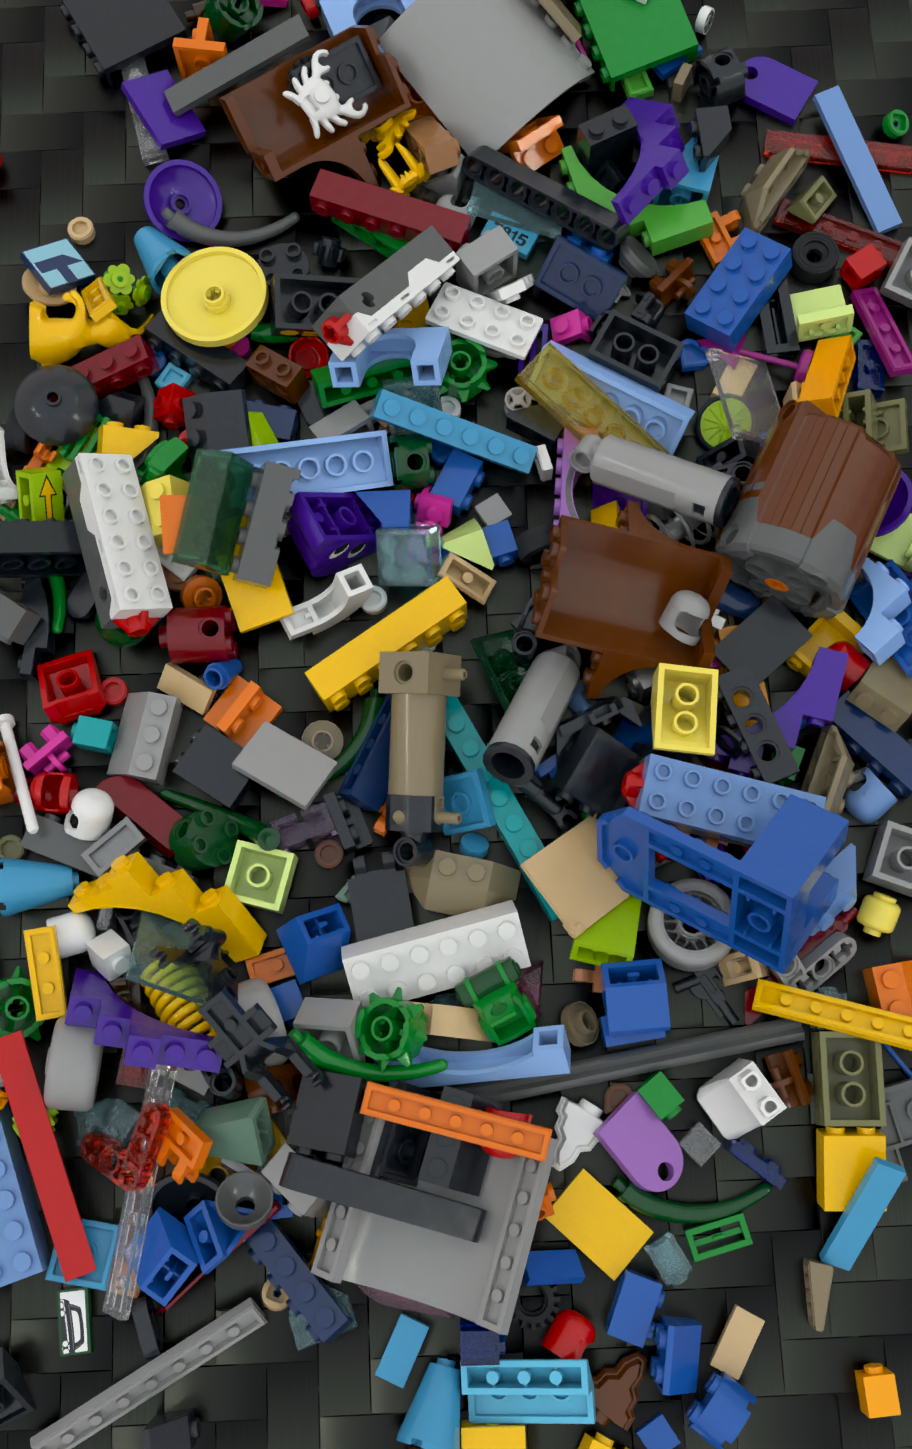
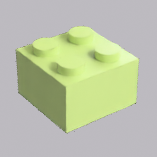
M237 840L225 885L231 889L243 905L283 915L298 857L294 853L278 849L265 851L257 844Z

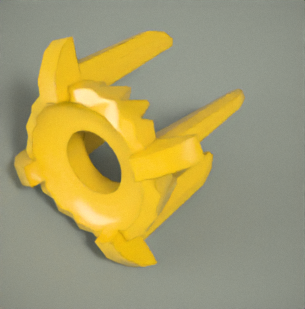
M395 143L396 148L411 169L409 173L404 171L405 176L401 174L400 179L386 161L378 158V164L392 186L389 190L411 196L409 193L416 186L420 185L422 181L426 183L430 178V174L425 170L423 163H419L407 148L399 143Z

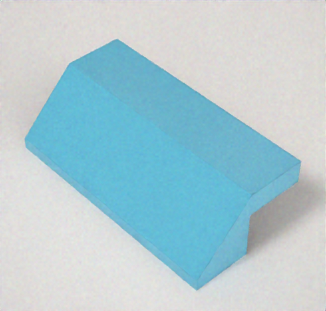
M588 1359L460 1360L462 1395H468L469 1423L595 1424L594 1384Z

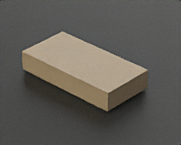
M172 662L165 664L157 686L161 691L170 696L177 697L181 703L201 715L208 713L217 690L210 688L203 680Z
M735 1304L708 1363L739 1380L765 1321Z

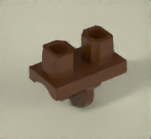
M687 257L681 262L672 258L665 267V274L668 277L664 279L659 275H655L649 281L650 292L664 303L665 308L674 299L679 300L681 297L691 299L695 295L693 285L697 281L692 271L693 259Z
M790 1049L764 1057L773 1080L769 1084L773 1089H776L778 1096L787 1107L786 1109L812 1103L810 1096L814 1094L811 1082L807 1079L803 1080L799 1068L802 1067L803 1060L799 1052H793Z

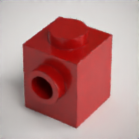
M869 244L846 258L839 274L852 290H858L878 279L887 262L883 254L876 250L872 244Z

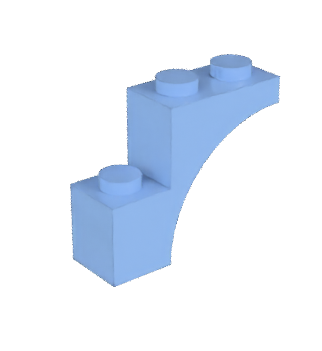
M866 557L861 572L864 579L873 588V606L865 625L854 637L860 650L880 666L906 643L902 635L904 629L894 618L912 602L908 594L910 589L902 579H893L889 575L888 569L881 562L877 561L874 563Z

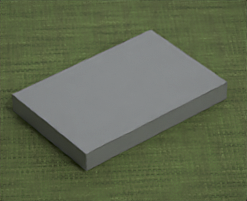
M264 721L232 763L233 769L305 811L338 767L337 761L267 721Z

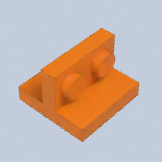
M198 18L197 28H193L192 39L174 37L172 47L182 80L228 55L225 42L214 41L209 18Z
M560 115L537 118L527 124L499 149L500 153H509L513 160L535 171L562 153L561 148H564V145L556 130L564 125Z
M237 675L203 720L225 737L244 748L264 721L273 724L283 711V708L266 696L261 687L252 680L248 683Z

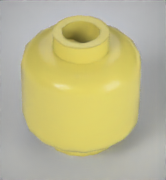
M874 891L873 895H866L863 898L857 915V921L864 925L863 931L876 937H880L881 933H892L901 913L900 907L896 904L897 899Z

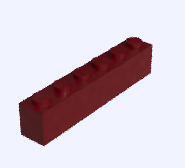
M320 169L309 194L312 211L318 215L340 219L345 224L362 226L371 232L384 233L396 240L410 242L432 225L456 253L467 242L471 232L470 215L324 169Z

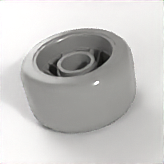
M696 878L681 879L671 883L676 889L690 896H695L702 900L703 903L717 910H723L730 915L731 899L717 885ZM653 906L650 907L647 917L648 939L658 957L668 965L683 971H702L717 965L731 950V947L701 931L694 934L687 932L683 927L684 923Z
M251 978L239 982L238 1004L246 1012L254 1004L258 1003L278 1026L268 1037L287 1036L278 1004L268 984L261 978ZM273 1053L265 1060L266 1068L282 1065L288 1058ZM238 1060L235 1064L242 1073L240 1061Z
M63 1016L55 1024L51 1046L48 1049L45 1066L44 1104L50 1109L85 1112L92 1109L95 1103L104 1045L93 1044L96 1029L64 1024L66 1016Z

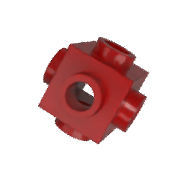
M175 383L158 389V394L153 403L155 409L153 419L163 423V426L168 429L176 430L185 426L182 399L196 395V393Z

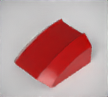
M92 649L37 665L42 706L51 722L66 725L70 721L77 720L79 715H99L106 706L102 683Z

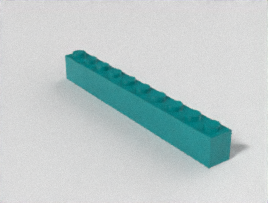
M447 697L445 741L463 772L482 768L496 821L494 826L552 924L559 920L558 916L520 867L522 863L545 847L509 785L494 778L486 770L483 764V754L486 746L458 698Z

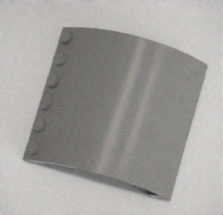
M415 0L379 39V46L385 53H389L396 59L400 72L446 129L449 130L450 134L457 138L459 145L467 155L482 145L498 151L550 103L577 83L580 84L588 80L595 73L589 58L577 50L575 42H572L538 0Z
M364 1115L355 1159L345 1157L342 1167L370 1175L385 1120ZM550 1139L545 1162L519 1155L512 1159H500L490 1156L479 1197L422 1180H418L416 1187L398 1183L486 1210L487 1215L479 1243L331 1202L310 1273L330 1282L341 1284V1281L344 1280L406 1297L473 1321L477 1325L498 1334L508 1335L558 1140Z

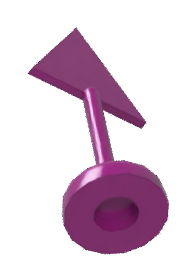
M747 335L742 337L732 352L709 339L696 340L699 346L705 347L713 357L731 371L734 370L738 357L741 355L795 369L793 382L797 381L801 384L805 382L806 373L814 350L805 349L800 356L799 362L796 363L742 349Z

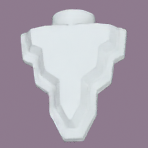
M561 1096L555 1109L558 1119L554 1129L558 1144L552 1167L558 1171L573 1164L580 1152L591 1151L599 1142L593 1135V1132L604 1122L600 1119L603 1111L584 1098H581L580 1102L576 1104Z

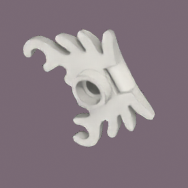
M325 49L317 50L313 54L311 60L312 76L310 78L307 74V67H302L301 79L303 86L297 78H292L293 87L298 95L290 91L283 92L285 98L301 106L310 118L309 121L316 139L320 137L319 124L330 133H334L335 129L329 121L345 127L348 121L338 117L339 115L361 119L368 111V104L366 102L362 104L360 111H356L352 105L354 103L353 97L341 105L339 103L340 96L330 87L329 81L320 78L323 74L330 71L329 65L323 66L318 60L322 56L327 57L329 55L328 50Z

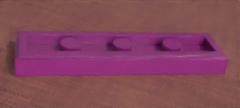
M877 287L852 290L850 299L889 376L895 377L912 374V354Z

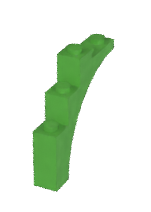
M571 145L561 148L562 160L559 161V167L562 176L567 175L568 177L567 188L616 213L611 200L617 194L606 189L590 176L579 162ZM705 199L679 205L663 206L648 204L630 222V233L628 235L633 237L641 235L644 247H649L652 256L713 236L714 221Z

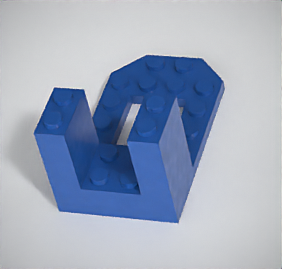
M790 794L743 858L738 860L731 854L706 844L701 839L693 838L672 825L660 822L649 814L628 806L603 813L596 821L597 860L605 869L610 867L618 876L615 882L622 891L784 974L836 899L839 879L824 871L846 841L849 820L814 805L808 800ZM655 851L731 888L730 915L723 910H717L703 903L702 900L695 896H690L676 889L670 883H664L656 879Z

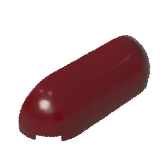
M110 777L95 787L105 791L112 798L114 803L113 814L117 818L123 820L127 816L146 837L147 842L168 859H171L173 856L177 857L174 850H170L169 835L174 823L178 819L183 818L180 814L142 783L131 777Z

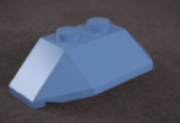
M852 843L833 858L824 871L839 879L836 899L810 936H814L820 930H827L833 924L836 915L842 910L844 912L848 911L856 903V846Z

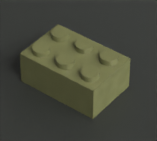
M836 1031L811 1032L816 1125L887 1126L881 1043Z

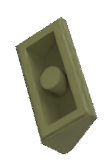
M821 175L803 189L787 210L813 224L837 195L825 177Z

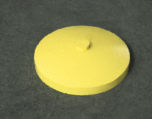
M209 247L189 254L172 268L162 287L161 308L169 326L181 339L197 346L219 347L240 340L258 325L267 309L269 289L262 269L248 254L230 247Z

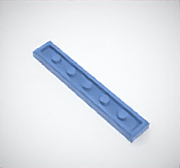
M839 85L814 95V104L875 235L878 236L900 227L903 222Z

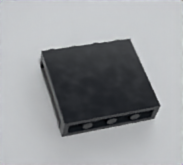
M61 0L63 5L59 7L66 22L71 20L72 25L70 26L77 40H83L82 47L89 60L94 58L95 62L93 65L99 77H105L110 86L114 85L110 76L111 73L172 44L174 37L188 39L186 29L168 0Z

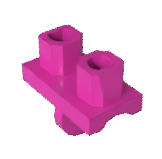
M49 724L40 733L47 742L41 749H38L32 742L25 744L19 749V753L25 761L22 765L27 771L32 772L36 776L43 770L45 772H53L58 769L60 772L65 773L68 769L63 763L71 757L67 750L74 744L72 743L73 739L67 733Z

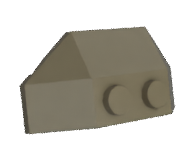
M790 147L772 155L765 165L762 163L759 165L753 177L755 180L752 184L748 182L740 195L743 200L739 210L744 228L746 227L756 233H761L806 168L811 151Z
M826 725L824 728H821L800 791L826 797L824 809L840 815L845 805V799H843L845 790L851 786L854 779V772H852L854 762L836 726Z
M434 850L433 858L426 865L404 867L407 884L424 910L451 916L509 900L515 901L521 876L520 870L493 861Z

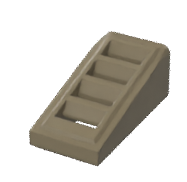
M803 1257L808 1322L813 1329L822 1332L825 1326L834 1268L827 1263Z

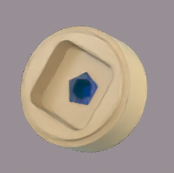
M267 1280L262 1288L263 1304L272 1311H281L288 1307L286 1300L289 1297L281 1288L277 1291L270 1281Z

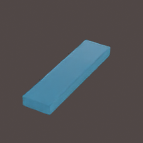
M878 1157L873 1159L819 1253L821 1262L850 1271L907 1174L903 1166Z

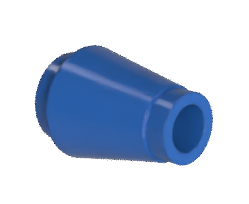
M232 658L230 661L211 663L204 672V681L212 689H225L241 673L242 664L236 658Z

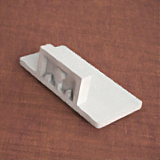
M445 282L425 317V323L434 327H449L452 334L525 360L543 324V318Z

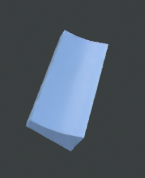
M552 340L543 346L526 388L533 400L541 404L546 402L552 406L558 405L570 414L571 419L591 429H597V432L605 436L614 435L670 455H674L696 412Z
M386 430L217 451L229 508L245 506L246 500H251L253 489L249 488L252 473L253 471L258 472V469L266 461L301 470L299 481L294 480L290 488L294 495L297 492L343 493L394 486Z

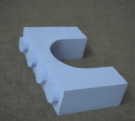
M320 0L319 3L323 21L330 37L352 25H358L360 19L370 11L389 9L401 15L415 0Z
M449 327L391 328L386 333L380 330L382 335L371 345L367 344V342L364 343L366 348L356 358L350 355L344 361H341L333 352L328 362L333 388L360 387L369 367L377 362L393 358L410 360L414 386L442 385L452 354Z

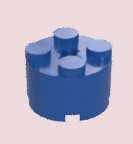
M713 1371L703 1386L707 1391L701 1401L695 1398L685 1415L690 1420L688 1424L690 1429L715 1449H725L722 1444L725 1440L732 1444L752 1413L747 1409L748 1403L751 1401L753 1404H756L757 1397L723 1371L718 1375Z

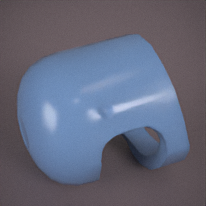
M867 767L861 773L866 779V783L857 791L848 789L844 799L848 812L860 822L869 824L880 819L898 800Z

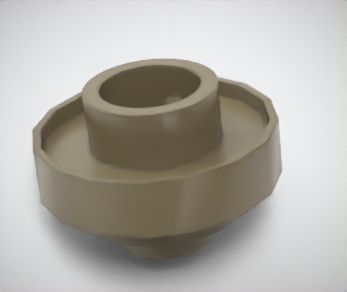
M318 720L311 723L304 730L302 742L334 759L342 750L343 735L334 723Z
M582 1001L566 1005L562 1010L561 1025L564 1024L568 1041L578 1047L594 1043L599 1034V1022L591 1006Z

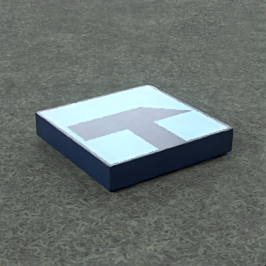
M68 238L21 251L20 259L49 296L91 283L96 279L95 272Z

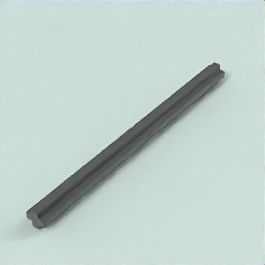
M781 1018L572 1061L570 1073L467 1083L451 1087L503 1103L805 1040V1033L801 1022Z

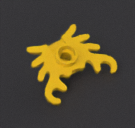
M416 109L402 111L400 114H396L360 134L358 138H361L365 145L369 140L380 143L376 147L379 151L377 155L380 159L384 160L393 152L395 143H399L402 139L405 129L410 126L408 121L415 117Z

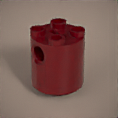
M227 605L172 608L167 614V625L159 626L160 647L168 648L170 660L173 664L230 661L232 658H238L237 642H233V631H237V621L232 608H229Z

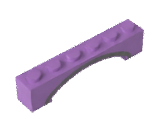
M564 427L563 438H558L556 454L561 455V458L556 460L555 474L561 476L555 480L554 495H560V497L554 500L553 515L559 516L558 520H553V525L558 526L561 515L579 519L574 505L573 490L583 473L578 472L571 466L569 454L585 435L594 434L597 436V429Z

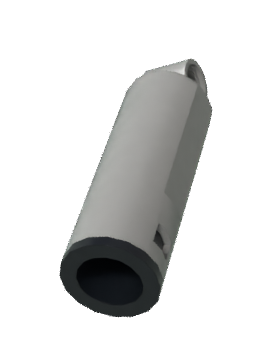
M587 434L569 454L571 466L580 473L590 472V478L595 484L718 528L726 525L741 489V480L738 477L614 435H606L601 439L594 434Z
M566 644L546 649L538 654L531 663L483 754V764L486 770L499 781L510 785H523L528 783L534 776L580 682L581 654L576 646Z

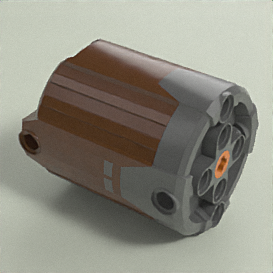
M796 400L788 401L780 409L772 423L715 547V553L730 556L733 574L729 582L759 597L761 600L774 594L779 601L788 607V610L802 613L805 617L825 618L828 620L843 612L900 481L901 466L896 454L887 451L883 445L865 433L863 427L847 420L827 415L809 400L800 402Z

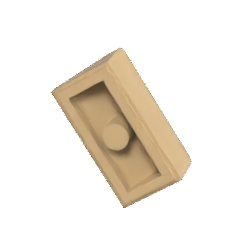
M449 552L444 556L437 576L441 579L448 576L457 589L482 605L487 601L497 582L453 552Z

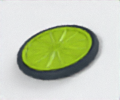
M721 395L710 399L702 406L696 418L695 425L698 439L710 450L739 432L751 436L753 430L751 410L746 403L735 396Z

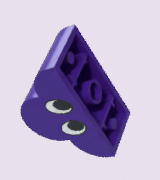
M297 492L289 509L292 517L288 520L286 529L311 575L314 577L333 574L348 566L356 558L379 551L380 543L382 549L384 540L385 546H387L395 539L390 528H382L381 521L356 493Z

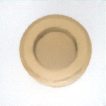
M76 217L68 224V234L74 243L86 245L95 238V228L88 218Z

